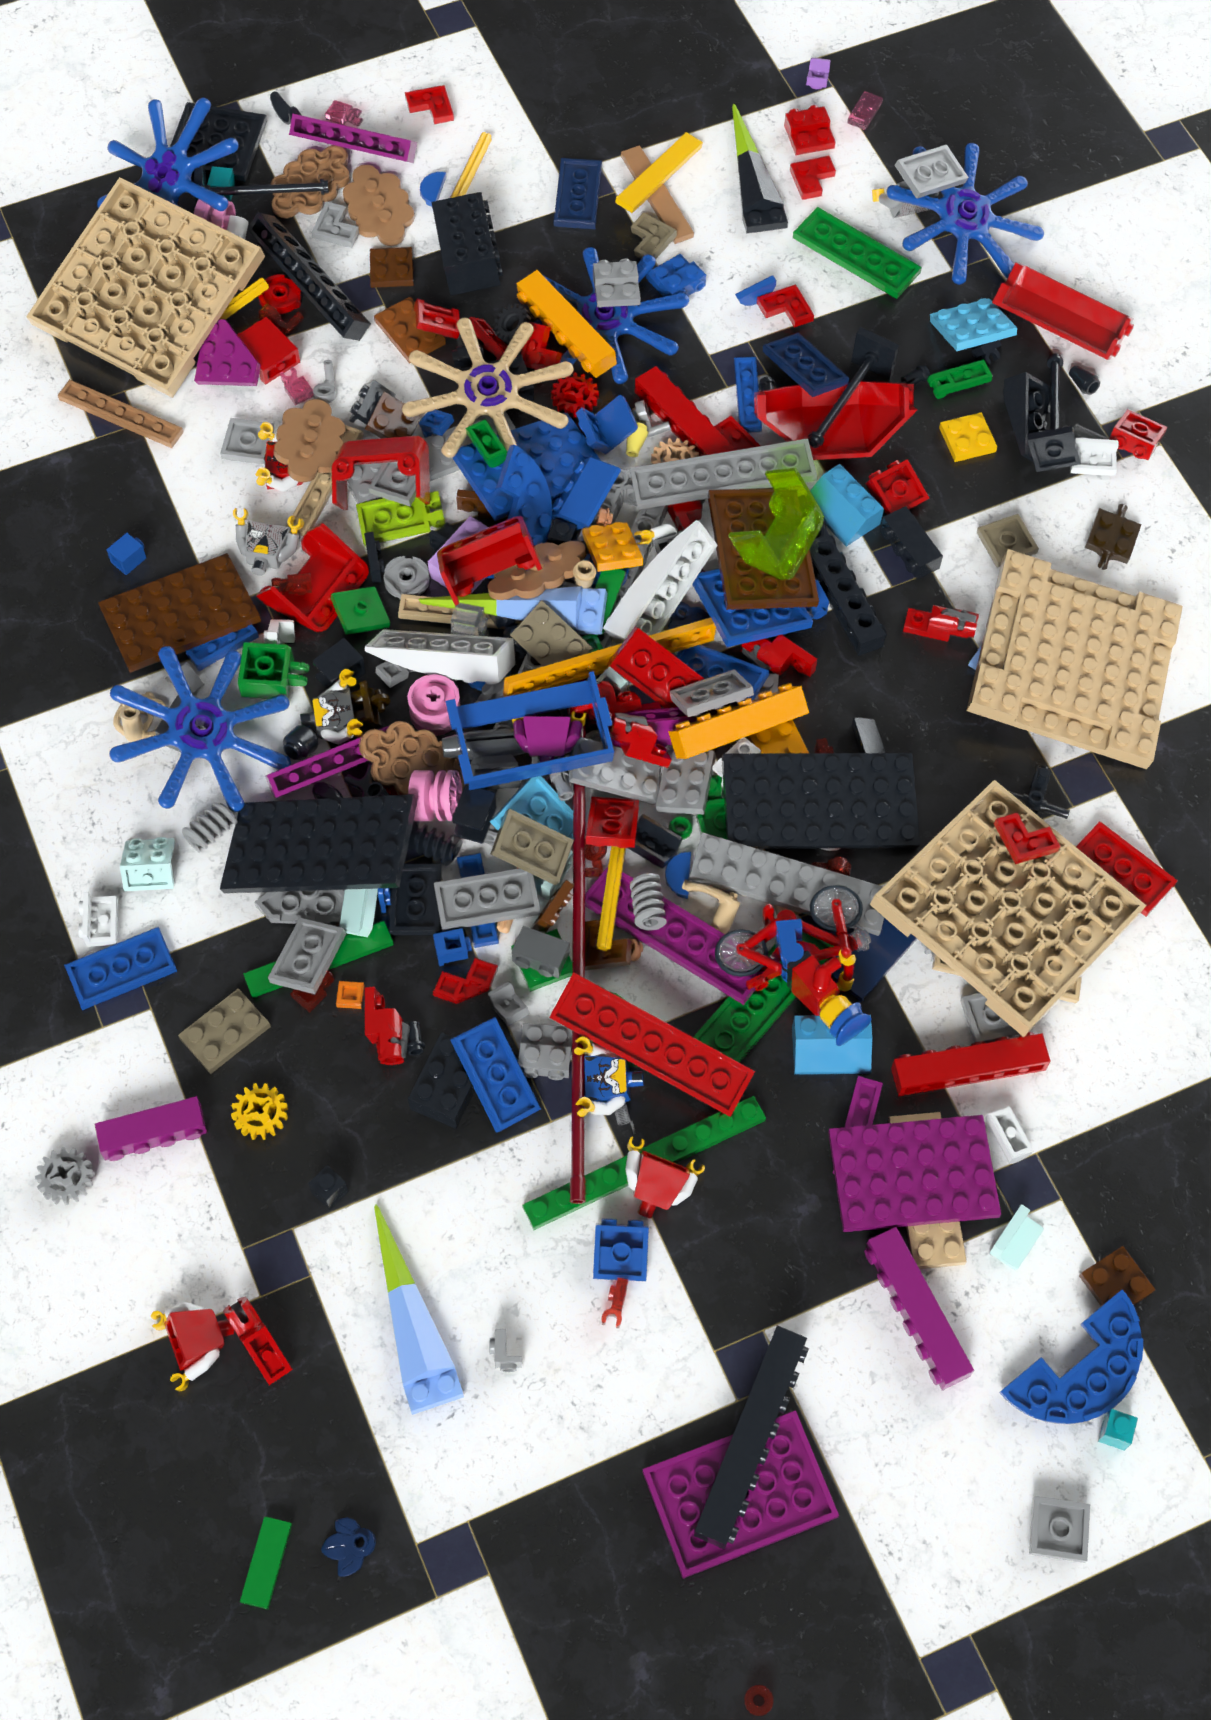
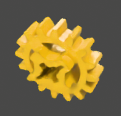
M254 1084L251 1091L245 1087L244 1096L236 1095L239 1103H232L231 1105L232 1109L236 1111L231 1113L232 1119L236 1121L234 1123L236 1129H241L243 1136L248 1135L250 1132L252 1140H255L257 1135H261L262 1139L266 1140V1133L269 1132L275 1136L274 1129L276 1127L283 1129L281 1120L288 1119L287 1113L284 1112L288 1110L287 1103H283L285 1101L284 1095H278L276 1087L269 1091L267 1084H264L262 1089H259L257 1084ZM260 1109L263 1113L259 1114L256 1111ZM276 1112L275 1117L271 1120L272 1114Z

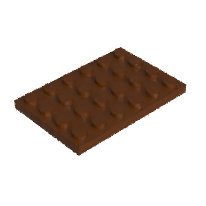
M798 488L709 490L708 503L714 539L717 544L716 551L726 610L817 607L819 598Z
M228 553L98 602L130 673L161 661L158 652L164 646L172 647L177 655L231 632L246 628L251 624L261 622L260 615Z

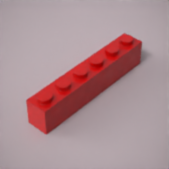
M657 366L635 379V393L641 400H645L647 406L663 423L670 422L671 431L682 443L687 440L688 447L694 445L695 452H699V456L738 450L733 443H730L724 437L722 431L716 429L711 424L709 418L697 409L695 403L688 400L683 395L682 390L670 381L668 375L665 372H661Z
M1029 1032L1025 1037L1022 1035L1013 1039L1001 1037L996 1039L995 1042L990 1043L978 1041L967 1047L955 1045L939 1052L927 1050L922 1052L921 1055L911 1056V1054L900 1055L894 1059L891 1070L898 1097L1046 1071L1051 1060L1043 1033L1034 1035L1033 1032Z

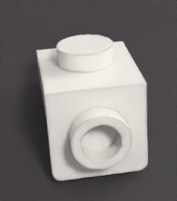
M271 619L268 630H264V643H294V621Z

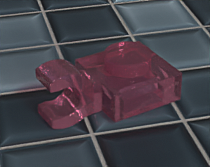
M336 100L333 101L325 113L326 120L341 125L349 122L355 126H360L363 122V119L359 118L362 113L360 109L353 108L352 105Z

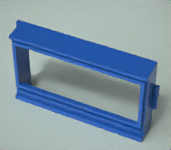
M594 671L589 672L587 681L457 706L455 699L445 701L451 729H455L461 755H458L464 784H468L469 790L613 761L614 749L608 726H612L606 698H600ZM592 703L603 750L473 776L462 729Z

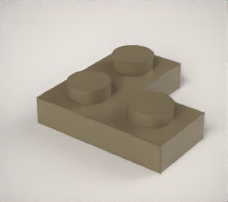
M644 212L631 226L632 233L643 238L641 243L634 249L635 256L641 259L645 255H652L657 259L677 236L676 229Z

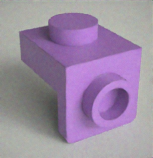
M812 57L810 59L806 85L813 89L826 88L831 61Z

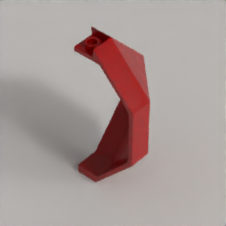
M861 381L823 436L824 443L818 448L810 446L813 460L872 457L918 410L914 407V384ZM799 384L754 392L755 416L786 442L808 439L810 432H816L848 385L815 397L809 395Z

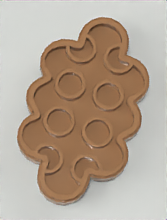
M335 145L325 148L322 152L316 149H307L298 155L297 161L286 164L283 169L284 174L273 178L271 185L320 183V179L328 180L329 193H325V195H321V191L272 193L275 196L272 200L274 214L281 218L293 217L298 212L312 215L321 211L323 202L335 199L337 189L345 187L350 181L349 170L346 167L348 164L347 151L343 147Z
M372 165L357 167L352 174L353 182L347 184L343 189L344 202L349 205V217L356 221L360 235L368 238L377 236L379 241L387 246L400 244L405 238L404 228L409 227L415 219L414 210L408 205V193L401 189L400 179L392 173L380 174Z
M312 399L305 402L303 409L290 408L286 410L282 417V425L277 429L274 456L280 463L288 465L289 476L298 482L312 481L315 479L317 472H332V464L343 445L342 439L345 435V424L339 418L331 416L332 409L325 401Z
M568 541L560 545L554 543L536 545L535 549L542 569L538 571L535 565L531 569L524 570L514 565L493 574L494 579L488 584L489 596L495 600H507L516 595L529 599L541 595L545 589L559 587L564 582V579L574 577L573 568L586 557L585 545L579 541Z
M398 721L391 724L385 732L377 729L369 730L359 741L360 753L368 761L373 762L371 775L374 781L380 782L385 787L393 786L399 795H408L409 781L414 770L433 771L435 777L439 770H444L446 773L448 770H456L460 775L462 792L464 786L468 785L464 784L461 768L458 765L459 759L444 758L442 741L438 742L434 733L429 730L415 731L409 723Z

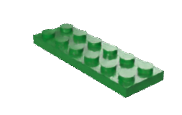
M819 207L793 232V239L896 299L921 273V266Z

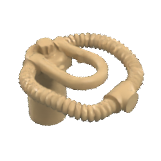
M146 692L142 694V696L166 706L162 700L156 699L152 693ZM124 704L119 706L114 715L113 725L128 741L133 742L156 736L155 730L147 732L153 722V715ZM140 714L148 716V720L144 725L142 724Z
M685 880L682 889L690 892L700 891L708 893V895H713V897L719 899V906L710 926L723 934L728 933L740 906V902L737 901L738 894L734 892H729L728 894L713 886L695 884Z

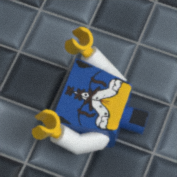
M580 1037L575 1040V1042L583 1045V1049L579 1047L574 1049L575 1054L582 1055L585 1052L588 1054V1056H584L586 1097H582L576 1102V1105H582L585 1109H580L577 1114L580 1117L586 1116L588 1112L594 1115H611L622 1107L625 1102L630 1101V1087L644 1086L643 1071L630 1072L626 1059L602 1046L590 1044L589 1039L586 1037Z

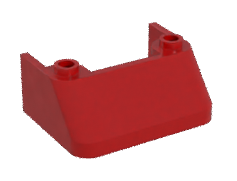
M420 436L345 442L341 446L331 468L332 503L342 510H348L347 480L353 476L355 465L397 462L401 473L406 476H415L416 498L426 505L430 504L428 443Z
M522 516L513 517L449 544L437 552L440 574L455 606L459 604L458 596L464 597L470 594L474 587V582L514 565L524 570L531 569L535 565L538 571L542 569L539 556Z

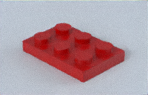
M591 796L586 844L597 847L635 848L639 800Z

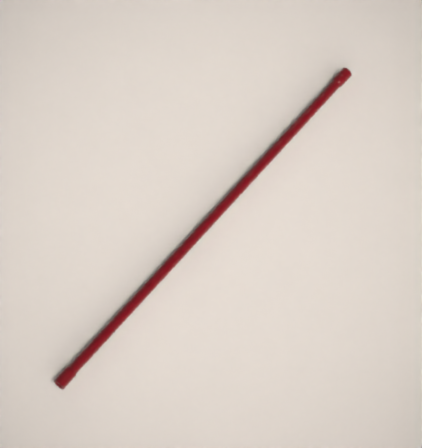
M586 678V679H583V680H579V681L573 682V683L586 681L587 678ZM577 713L575 717L582 718L583 713ZM586 719L580 735L583 738H586ZM573 783L574 887L572 974L576 973L585 978L586 786ZM572 1030L570 1203L583 1204L586 1202V1180L584 1177L585 1116L580 1117L577 1112L585 1108L582 1105H576V1102L580 1098L585 1097V1053L577 1055L574 1049L577 1047L583 1049V1045L575 1042V1040L584 1036Z

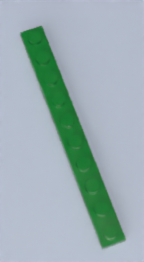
M752 1096L739 1102L731 1117L718 1112L642 1148L639 1153L641 1154L642 1151H646L673 1163H678L764 1122L766 1117L757 1100ZM627 1156L584 1175L586 1180V1202L583 1204L570 1203V1182L523 1204L522 1208L533 1231L627 1187L628 1182L625 1170Z

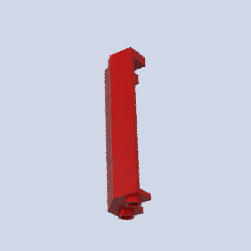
M1019 262L1015 263L1006 283L1001 284L992 302L1106 360H1110L1112 356H1117L1122 340L1125 336L1129 337L1134 328V324H1132L1134 318Z

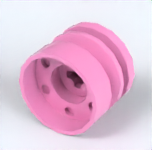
M430 770L413 771L409 781L408 794H414L418 799L414 821H433L435 815L438 821H446V819L452 821L462 794V783L458 771L448 770L446 773L444 770H439L436 777L433 771Z

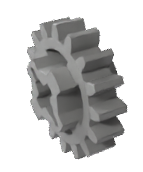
M62 1147L60 1154L52 1150V1157L50 1159L47 1157L42 1158L45 1165L37 1166L38 1171L41 1173L35 1176L36 1181L40 1183L37 1188L40 1192H44L43 1196L46 1200L52 1197L54 1204H58L60 1199H62L64 1204L68 1205L70 1198L78 1202V1195L80 1193L85 1196L88 1194L85 1187L93 1186L92 1181L89 1179L95 1176L93 1170L90 1169L93 1165L90 1160H86L87 1157L83 1152L78 1155L75 1148H72L70 1153H67L65 1147ZM67 1173L68 1177L63 1179L62 1175Z

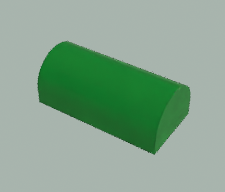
M486 419L466 428L467 435L489 467H497L505 461L508 451Z

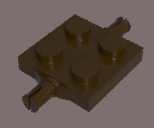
M1124 504L1118 505L1116 514L1099 508L1084 547L1101 556L1098 568L1102 567V570L1107 569L1109 560H1117L1127 564L1133 552L1142 524L1125 518L1128 507L1125 505L1123 508Z

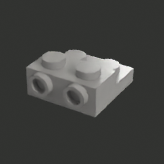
M621 259L619 262L609 263L607 260H600L598 263H593V282L597 307L640 305L641 298L636 261Z
M523 1023L518 1063L525 1077L548 1076L552 1080L569 1078L572 1030L565 1026Z

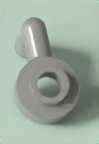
M325 360L323 363L326 380L324 383L318 384L313 388L314 399H319L329 404L335 400L336 393L333 386V364L331 360Z
M645 400L635 403V408L632 409L636 421L640 420L642 424L647 426V437L671 430L669 421L652 427L651 415Z

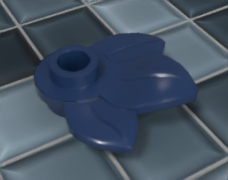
M680 602L670 617L672 620L668 625V630L710 618V616L700 607H690L687 603ZM678 610H683L685 615H680Z
M341 1518L335 1521L337 1534L331 1535L326 1539L321 1551L328 1558L338 1560V1575L346 1577L356 1573L362 1567L364 1557L369 1556L373 1552L376 1539L369 1529L360 1528L355 1520ZM363 1537L364 1545L359 1548L357 1545L358 1539Z

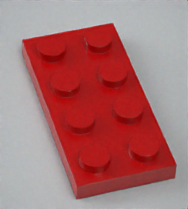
M636 626L607 663L608 666L653 700L659 702L664 708L678 707L671 700L669 691L704 680L702 676Z
M1100 821L1076 846V848L1146 905L1141 912L1145 917L1152 912L1178 882L1173 876Z

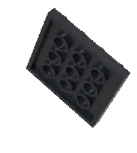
M186 103L170 147L177 143L196 103ZM211 106L210 111L207 113L189 145L187 156L192 157L225 139L235 138L238 141V150L205 164V174L210 176L212 166L233 168L235 180L246 182L267 123V116L265 114Z

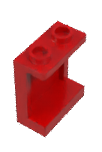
M267 317L237 334L261 365L259 375L260 380L265 385L300 363L298 348Z

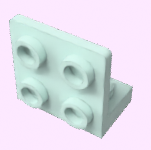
M158 837L147 840L135 838L125 842L120 863L124 891L174 888L171 865L175 845L174 838Z

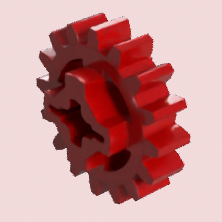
M574 372L573 377L568 376L564 380L560 378L558 379V384L553 383L551 399H553V406H557L558 412L565 410V413H573V417H576V412L581 408L589 412L593 411V406H597L599 391L597 390V384H593L592 378L586 380L585 374L577 377V373Z

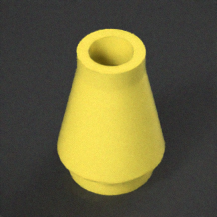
M636 422L638 425L637 430L627 437L626 455L630 457H638L648 436L647 426Z

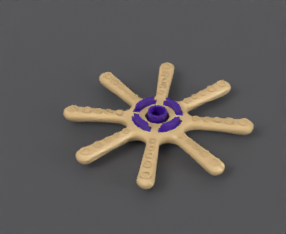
M468 318L459 319L457 328L473 364L469 370L461 371L418 350L412 351L409 355L411 364L453 380L459 385L455 392L410 401L402 406V412L406 417H415L455 404H461L467 408L466 414L442 446L441 451L447 458H452L457 454L467 436L466 428L473 425L476 419L481 416H489L494 420L499 440L507 451L510 445L517 446L504 417V412L508 409H519L559 429L565 428L569 422L565 414L524 399L518 394V390L524 386L570 376L574 370L570 362H562L520 375H514L509 371L510 365L533 334L534 328L530 323L524 322L520 324L501 359L494 364L484 361L472 322Z

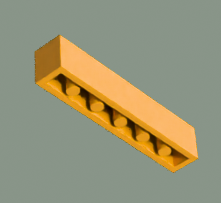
M538 270L516 283L518 290L517 298L521 304H526L534 317L539 318L544 326L551 327L550 331L555 335L560 345L564 344L568 348L570 355L581 362L583 369L587 373L590 372L597 378L617 364L615 350Z
M791 683L784 684L778 687L779 691L772 693L770 690L759 693L757 699L751 700V698H747L744 701L737 702L738 706L736 707L724 706L717 709V713L714 715L706 713L697 716V721L690 723L688 720L675 724L676 728L668 731L676 759L693 757L808 714L809 710L802 686H792Z

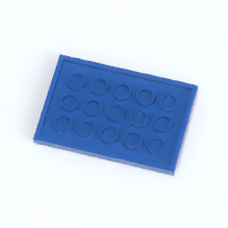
M562 413L569 419L567 426L563 429L556 428L541 420L511 430L517 446L524 450L542 471L548 484L551 501H555L562 495V487L568 479H571L574 473L573 467L579 460L589 457L600 460L595 451L587 445L586 438L568 413ZM473 443L460 447L457 454L452 458L494 521L508 517L514 497L496 488L504 462L497 467L491 468Z

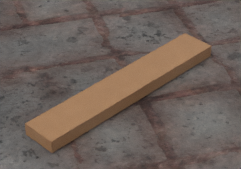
M640 145L621 152V158L634 179L639 177L651 165ZM663 184L647 199L661 222L676 229L677 236L673 240L674 244L694 238L693 230Z
M70 379L58 394L60 401L169 448H173L184 433L182 427Z

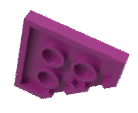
M219 319L200 347L194 381L198 385L257 386L261 365L237 336L231 325L226 320Z

